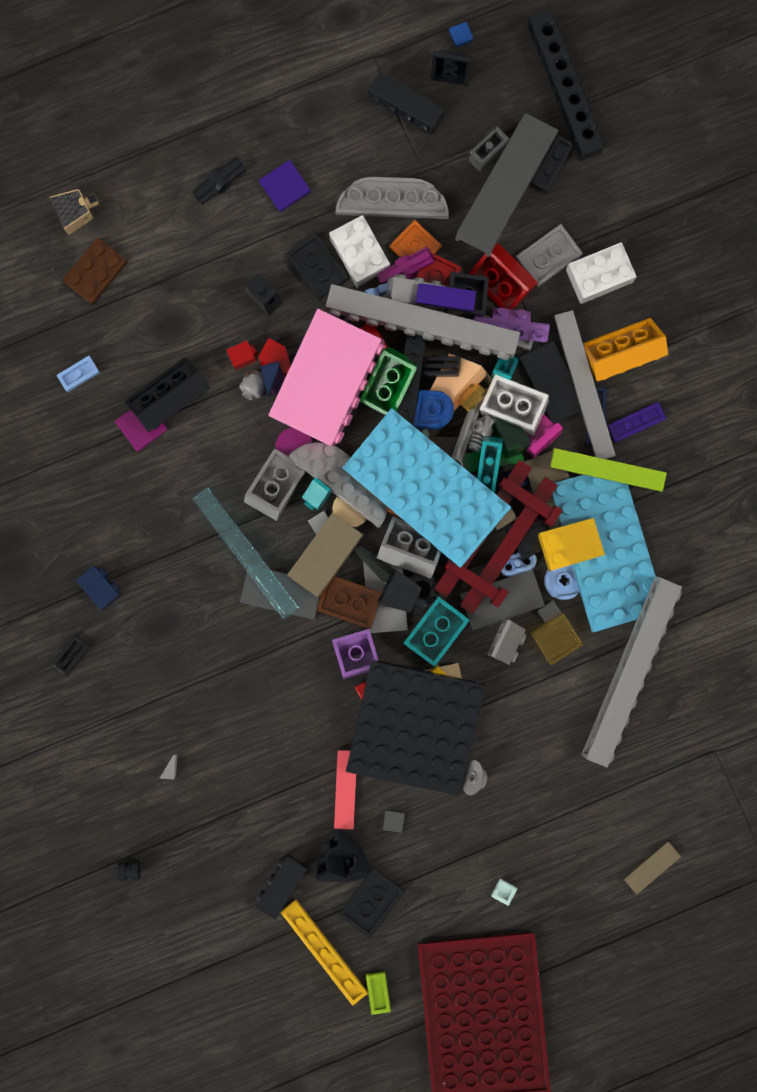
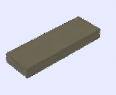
M666 841L623 879L637 895L681 856Z

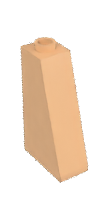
M461 358L459 377H437L430 391H442L447 394L453 401L455 411L483 380L487 372L481 365ZM441 369L440 371H455V369Z

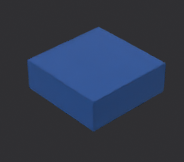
M467 22L449 28L455 48L473 42Z

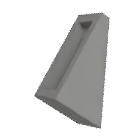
M178 754L172 756L160 778H176Z

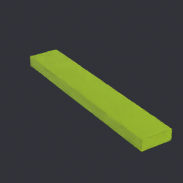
M556 448L553 449L550 468L663 492L667 474L666 472Z

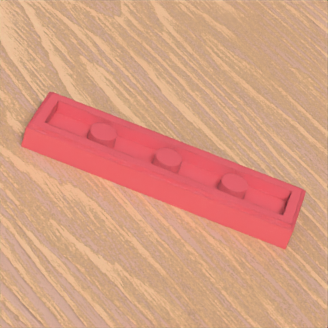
M338 750L334 829H354L356 774L346 772L350 750Z

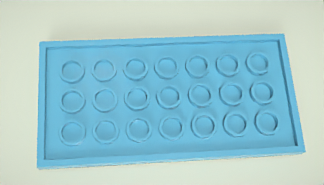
M392 408L343 466L347 473L460 568L511 509L507 503Z
M587 475L556 482L558 486L551 497L554 506H558L563 510L558 517L560 527L594 518L605 553L603 556L572 565L591 631L596 632L637 620L656 575L628 484Z

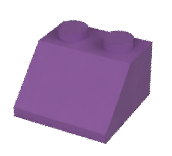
M369 629L332 640L344 679L368 672L371 659L379 661Z

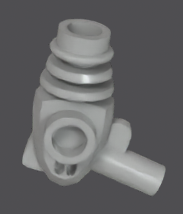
M485 415L482 418L478 417L477 421L473 424V434H471L469 449L479 453L480 449H482L484 436L490 437L493 430L491 427L494 420L489 415Z

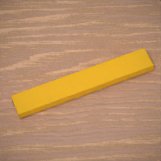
M297 899L281 910L280 913L352 1006L368 994L366 988Z

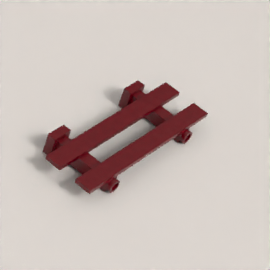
M520 459L507 478L503 477L498 485L500 489L496 495L507 504L514 497L526 506L481 574L477 576L467 569V566L481 547L480 545L461 568L449 559L444 567L446 571L434 587L436 591L448 597L459 578L471 585V589L459 605L471 614L474 613L485 595L491 598V604L499 608L509 591L501 586L497 589L492 584L538 515L544 517L543 522L545 524L553 526L563 511L558 506H552L551 508L546 504L558 486L547 477L543 478L533 495L520 487L532 470V467Z

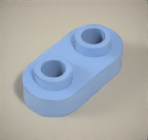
M519 553L513 554L506 563V565H511L512 569L506 570L504 566L500 573L506 577H511L535 568L537 558L535 555L528 558L530 564L525 565Z

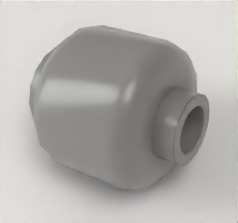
M256 370L247 372L239 386L243 392L242 395L249 400L260 398L266 389L262 373Z

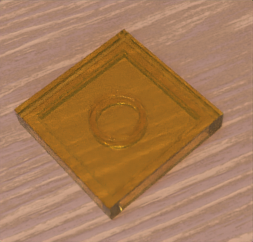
M563 612L530 633L551 666L583 645Z

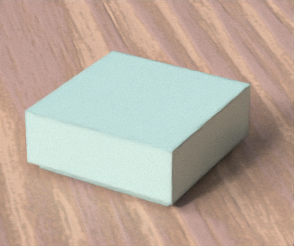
M500 878L491 897L509 906L518 888Z

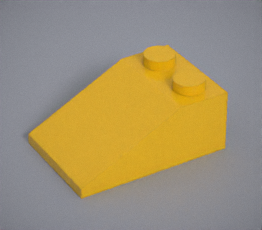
M594 518L538 534L549 572L605 555Z

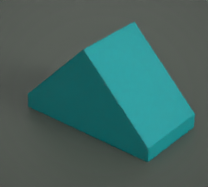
M516 357L509 358V360L499 358L491 378L493 379L495 375L511 380L519 359Z

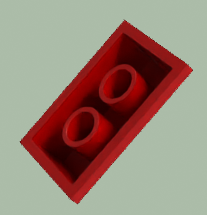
M498 243L490 257H487V253H485L469 275L489 277L487 296L500 308L513 310L530 294L538 282Z

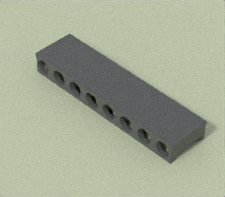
M527 113L524 114L457 231L455 240H462L487 253L486 256L490 257L550 150L559 131L558 129Z

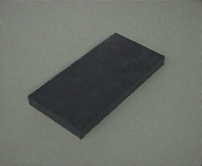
M554 341L519 357L534 390L549 395V402L545 412L554 425L581 412L571 375Z

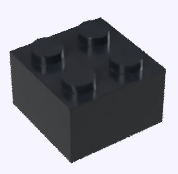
M451 272L447 277L446 286L476 291L474 311L446 308L443 313L467 319L484 317L489 277Z

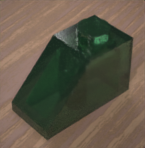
M498 417L493 418L494 423L491 429L496 438L503 439L501 451L505 459L526 453L530 439L528 434L524 433L522 427Z

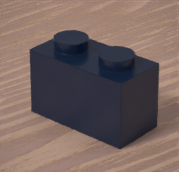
M93 565L76 581L100 610H106L122 596L119 592L121 588L116 582H111L107 578L109 574L103 567L99 568Z

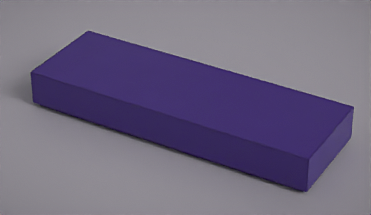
M418 283L416 304L473 312L476 291Z
M656 402L607 425L613 443H616L666 420V417L659 402Z

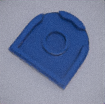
M419 390L413 426L416 429H439L447 425L454 414L452 399L442 391Z

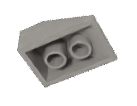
M274 449L246 492L244 502L277 521L306 471L287 455Z
M508 619L503 620L487 655L508 665L511 662L514 663L519 653L516 651L519 644L522 645L527 636L524 634L525 629Z

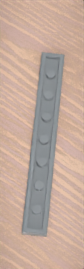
M572 310L554 315L594 456L602 459L615 457L616 455L574 312Z

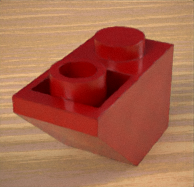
M268 338L258 356L259 362H261L260 365L263 366L279 361L285 379L291 367L286 347Z

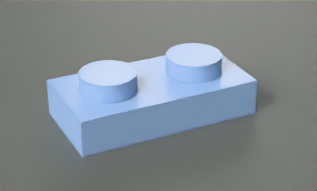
M87 356L57 374V377L66 392H70L100 372L92 358Z

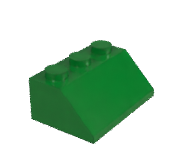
M390 347L383 349L360 402L384 415L391 408L397 412L418 366L406 355Z

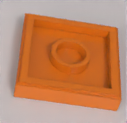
M414 220L389 245V249L398 258L406 255H412L426 246L435 254L442 245Z

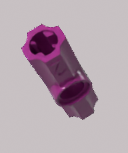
M426 246L412 255H406L396 260L394 265L377 274L381 284L388 283V279L395 277L396 274L405 275L406 279H410L417 275L419 270L434 263V256Z

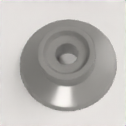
M471 760L467 763L462 788L466 794L474 795L486 785L487 773L478 761Z

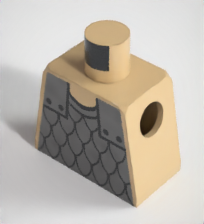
M79 189L49 197L68 235L91 221L93 215L90 208L99 205L95 194L84 198Z

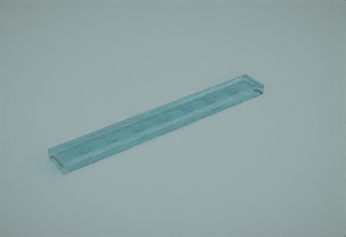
M207 487L192 498L283 620L298 610L297 604Z

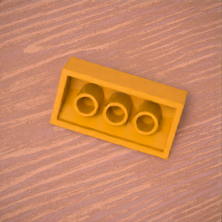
M651 318L583 343L591 373L597 382L668 355L666 336Z

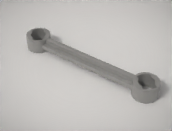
M486 374L483 378L488 387H490L493 380L491 376ZM478 386L474 388L475 392L451 457L462 467V460L473 432V424L477 421L480 407L489 388L480 389Z

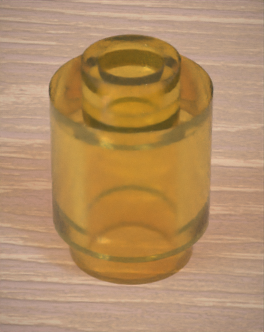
M471 383L459 396L458 403L468 412L471 409L474 410L486 396L484 394L485 389L478 383L475 385Z

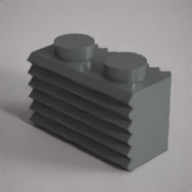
M495 127V130H492L487 137H484V140H481L476 145V148L473 147V150H470L469 161L479 172H482L504 151L509 138L498 127Z

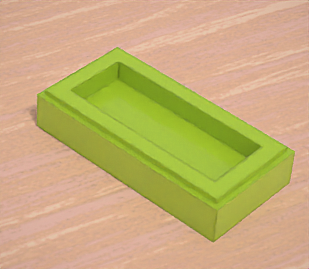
M385 971L367 973L366 980L371 1015L391 1012Z

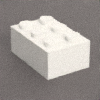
M363 215L329 233L333 246L357 288L377 278L379 272L390 267L389 261Z
M622 242L569 263L566 269L580 304L629 285L637 277Z
M495 375L480 407V412L482 416L489 415L491 419L534 436L548 405L549 395Z

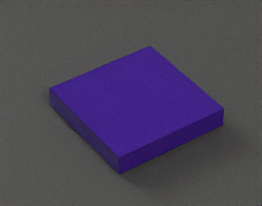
M290 160L259 180V183L279 212H282L311 192Z

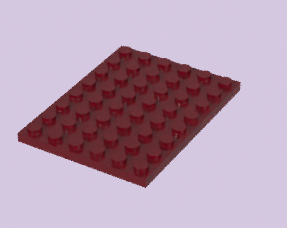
M525 932L418 943L432 1092H551L535 933Z

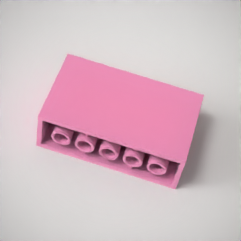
M317 309L268 416L330 446L340 443L345 434L342 431L346 425L350 424L353 417L350 414L354 408L358 407L361 399L359 395L361 391L365 390L368 383L367 378L370 373H373L377 364L375 361L386 347L383 345L385 341Z

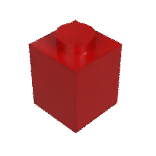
M248 341L227 349V353L236 371L257 362L255 356L258 354L254 345H249Z

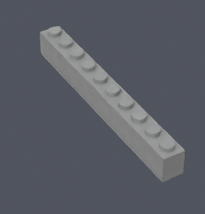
M331 284L326 303V311L335 317L343 315L347 316V319L358 322L363 320L370 326L382 325L390 331L402 330L404 334L409 336L417 334L429 341L437 339L441 340V343L452 346L457 344L464 350L476 349L481 354H496L498 358L504 360L514 357L520 332L333 284Z
M654 577L581 754L587 760L607 768L609 763L613 761L615 748L622 740V731L629 723V714L636 706V697L644 687L646 673H649L651 670L653 656L658 653L660 639L666 633L667 622L672 618L675 603L681 597L682 586L663 578Z

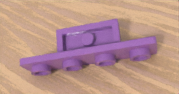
M493 308L492 318H473L474 321L520 332V340L547 342L550 325L531 322V312Z

